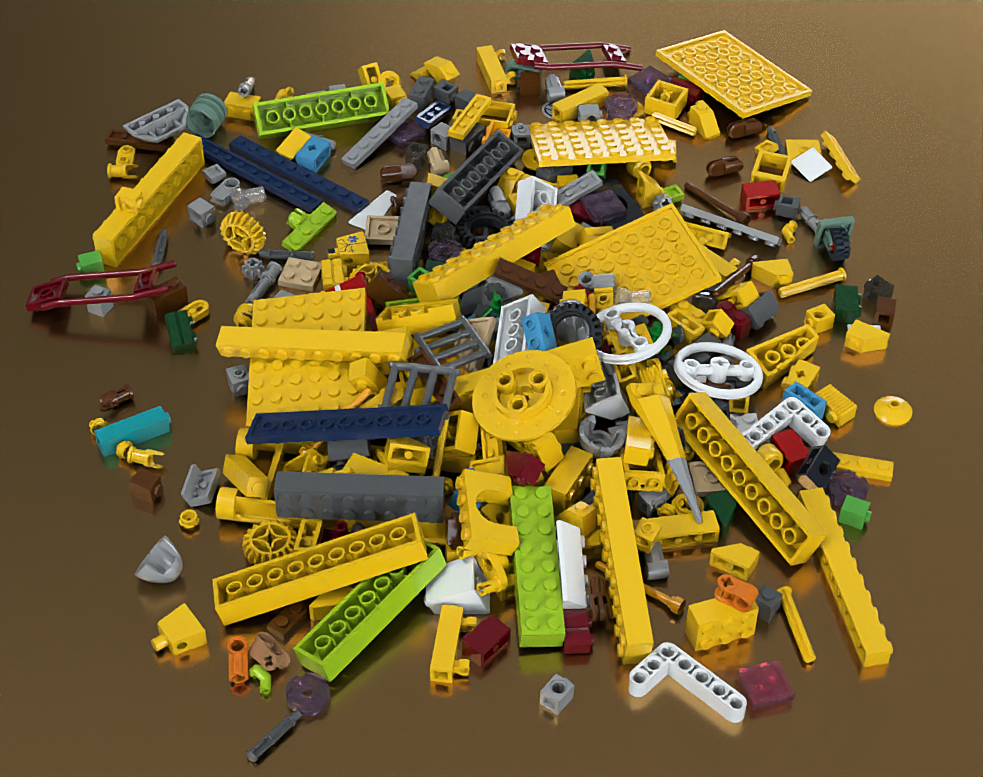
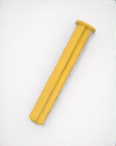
M624 74L623 77L563 81V86L565 90L585 89L598 83L603 87H627V75Z
M840 267L837 271L780 287L778 295L780 298H785L837 281L844 282L846 281V272Z
M789 586L780 587L776 591L783 594L781 604L802 658L806 663H810L815 660L816 656L791 596L792 589Z

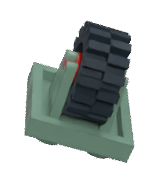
M847 216L819 220L813 240L814 248L826 247L832 261L848 259L851 251L850 237L855 223L854 217Z

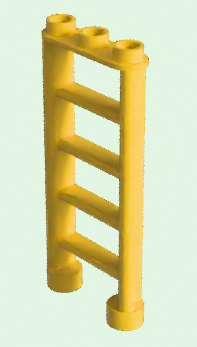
M241 427L236 439V455H245L249 460L255 461L259 450L275 452L267 476L269 479L266 496L261 499L247 498L241 496V491L238 488L221 487L216 500L217 519L260 524V521L266 523L269 519L271 522H275L278 519L280 523L285 521L287 526L292 525V528L299 529L302 518L277 517L276 503L271 500L275 487L277 471H280L284 454L300 455L298 451L303 446L310 445L313 441L279 444L265 443L259 445L247 444L245 437L249 428ZM324 441L316 451L327 459L324 470L329 469L331 462H329L327 441ZM371 445L373 458L370 459L381 463L375 455L376 447L384 446ZM443 454L441 471L461 474L464 469H469V462L480 459H477V454L472 455V457ZM434 459L428 460L426 470H433ZM415 473V476H425V473ZM318 519L323 520V529L335 530L338 521H345L348 524V532H357L388 522ZM445 521L443 523L419 522L425 541L434 545L439 543L440 546H446Z

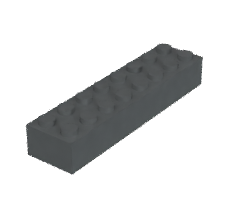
M497 130L436 190L428 203L456 225L500 180L501 175L507 168L512 167L524 150L500 130Z
M410 182L409 188H406L403 207H401L400 216L398 217V226H396L395 236H393V246L390 247V256H388L387 266L390 267L388 273L391 274L393 279L406 285L408 290L410 288L407 277L419 266L429 224L428 218L431 205L428 202L431 199V183Z
M277 471L274 495L277 517L391 521L415 513L419 522L443 523L444 477Z

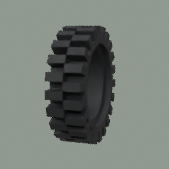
M486 208V212H483L482 209H478L479 213L475 210L471 211V214L467 213L466 218L463 217L459 222V241L463 248L466 247V250L471 249L475 243L487 240L486 238L472 235L471 231L480 226H493L502 229L503 227L513 225L512 219H509V215H504L502 211L497 214L496 209L493 212H490V208Z
M567 302L563 303V306H556V310L549 312L554 335L558 324L563 319L571 316L580 317L589 326V338L593 337L596 350L598 347H601L603 327L601 326L600 319L589 307L581 303L572 302V304H569Z

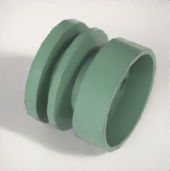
M204 93L199 95L192 106L189 107L186 123L187 129L192 134H199L205 138L213 136L227 116V108L224 102L213 94Z

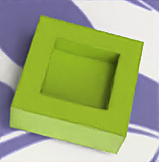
M676 184L663 188L667 198L672 197V203L684 200L685 194Z

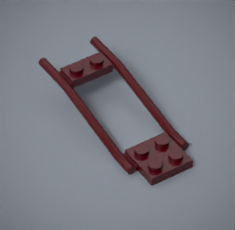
M605 42L553 45L517 43L511 44L509 49L516 64L533 66V69L552 71L608 67L642 71L643 69L642 65L626 63L621 51L631 52V46ZM602 48L607 61L548 64L543 51Z
M172 260L141 269L67 274L52 278L51 282L32 287L25 307L28 312L33 310L45 311L61 306L136 301L170 292L168 285L155 288L159 271L177 267V262ZM138 276L133 290L134 294L64 299L69 281Z

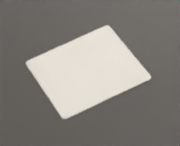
M814 148L809 149L792 160V164L810 182L832 168Z

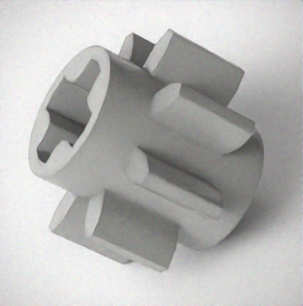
M662 193L661 196L655 195L656 199L654 202H651L654 206L653 211L672 203V197L667 198V194Z
M250 258L245 261L246 265H242L244 277H248L250 280H258L261 273L265 272L262 261L256 258Z

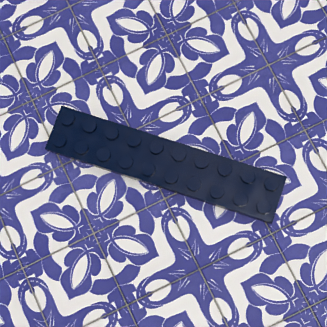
M447 404L256 413L245 440L247 444L259 445L265 443L279 444L287 442L440 436L448 413Z

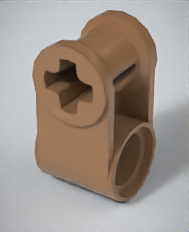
M265 632L257 634L249 650V655L267 671H272L277 667L279 669L287 668L290 664L288 651L270 634Z

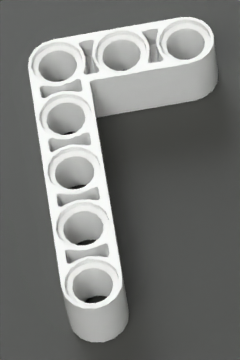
M789 397L742 433V435L757 450L761 445L771 440L773 434L781 432L788 425L812 447L824 445L831 431L800 400L795 397Z
M665 642L659 645L630 672L628 691L634 697L646 695L666 675H669L728 721L737 723L744 718L747 705L746 698L673 643Z

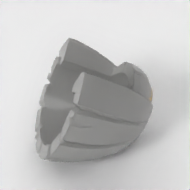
M575 299L561 301L558 305L563 306V303L567 302L569 304H572V302L580 304L581 302ZM567 317L557 326L558 339L565 343L584 340L589 336V326L580 317Z
M595 415L588 416L581 422L578 430L582 449L593 454L595 459L608 458L616 454L625 442L624 429L620 428L617 430L614 438H612L605 431H593L596 423Z
M163 536L150 550V554H147L135 572V576L148 582L169 583L176 580L183 569L182 558L173 542L167 536Z

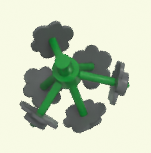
M488 283L486 290H484V295L491 301V305L479 303L474 314L472 313L471 315L474 318L494 317L495 313L498 318L500 317L501 306L514 301L503 302L501 298L506 292L505 288L500 283Z
M639 315V317L633 319L635 326L643 323L647 325L648 318L644 317V315ZM655 321L651 328L646 326L653 343L657 341L663 330L660 327L661 323ZM680 324L674 327V332L671 333L675 346L680 345L684 339V331ZM663 347L659 354H655L647 359L659 358V361L665 363L670 361L675 355L673 350L665 351Z

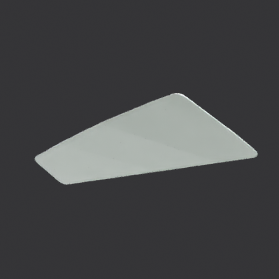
M386 190L348 221V223L365 229L367 215L384 216L391 206L390 197H396V194Z

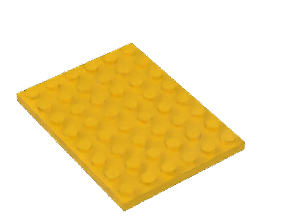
M725 30L656 50L655 56L661 59L662 62L668 64L673 70L682 74L741 118L809 97L812 93L810 88Z
M648 116L645 119L631 117L626 120L615 118L613 120L598 119L597 121H565L564 123L552 121L548 122V124L534 122L528 125L531 134L530 141L539 167L675 160L676 153L659 120L653 116Z
M673 203L543 263L546 271L555 270L560 283L568 287L567 291L573 290L579 284L578 276L582 272L589 271L593 275L615 274V305L639 302L654 305L661 310L722 281L720 274ZM628 312L620 314V318L633 321L639 315L647 317L651 314ZM602 322L601 326L603 327V330H605L606 323Z
M365 288L253 300L252 327L366 331ZM250 357L246 427L250 428L256 413L346 409L360 394L348 381L349 367L353 361L281 360L278 358L262 359Z

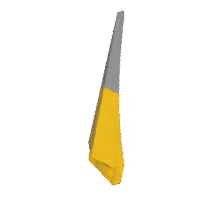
M662 383L628 384L626 390L631 405L658 444L687 499L697 523L700 524L702 517L670 398L666 397Z

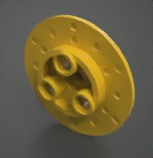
M525 350L507 355L492 364L477 382L472 397L474 416L481 428L497 439L509 442H522L539 438L560 425L570 413L576 398V380L569 365L560 357L550 352Z

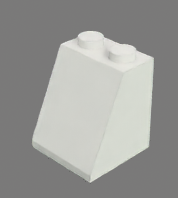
M473 556L446 563L447 565L425 586L424 602L434 614L441 613L442 605L463 607V614L490 613V594L480 596L478 593L483 590L477 592L476 589L478 583L488 580Z

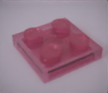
M779 660L737 669L736 675L753 710L794 700L795 693Z

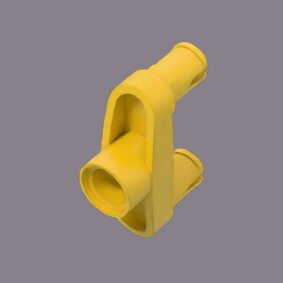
M464 545L456 548L457 555L463 553V555L459 556L460 560L475 556L488 581L480 582L476 585L477 592L483 590L478 593L480 596L493 592L499 593L507 589L508 580L504 570L508 568L509 560L506 555L464 549Z

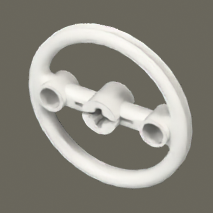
M639 302L623 303L609 307L596 314L601 323H606L608 329L617 331L620 345L625 347L632 346L634 349V353L625 355L608 354L597 349L600 362L625 365L643 361L663 349L671 337L672 326L668 315L660 308L651 304ZM628 312L651 314L661 321L663 325L662 334L656 342L649 344L646 337L637 335L635 323L628 319L622 320L620 314Z
M699 342L687 345L676 354L674 360V371L682 383L696 392H706L709 397L745 398L755 393L760 388L763 380L762 369L753 357L738 348L722 343ZM697 352H718L737 358L741 362L739 365H730L729 361L722 357L712 358L710 364H700L694 359H687L685 362L683 360ZM697 376H707L708 380L718 384L724 383L727 376H737L742 381H750L752 378L754 380L746 387L728 390L713 388L695 379Z

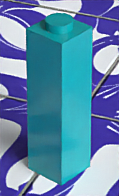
M161 406L95 430L96 443L104 457L116 453L118 444L123 441H130L134 446L170 432V415L168 412H164Z

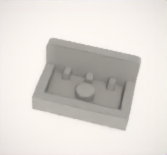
M196 464L191 465L181 491L182 497L190 507L212 502L222 474L218 468L200 471Z

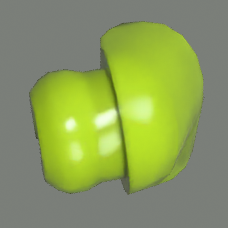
M257 664L249 669V676L260 680V693L269 694L271 692V674L262 665Z

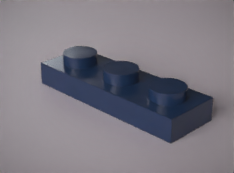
M437 100L415 117L414 122L423 128L429 129L451 112L452 106Z

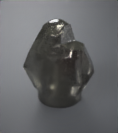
M701 292L693 296L691 304L702 310L703 313H707L708 310L715 309L716 305H718V299L714 298L709 292Z

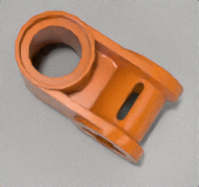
M723 574L718 578V587L714 592L716 600L741 612L750 611L759 595V591L754 585L743 582L728 574Z

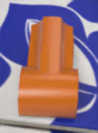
M235 636L227 644L229 651V681L238 684L249 680V651L246 639L241 636Z

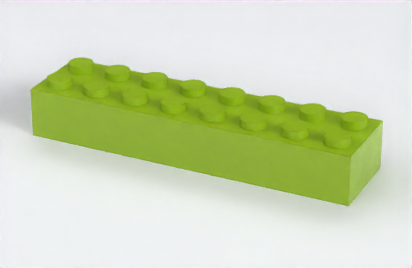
M384 82L253 103L252 106L259 140L288 136L295 127L304 132H313L379 121L390 112Z
M512 486L513 493L507 502L509 526L517 527L520 543L512 555L519 647L563 646L565 625L551 486Z
M425 541L429 559L361 581L293 648L301 665L331 682L447 565L440 547Z

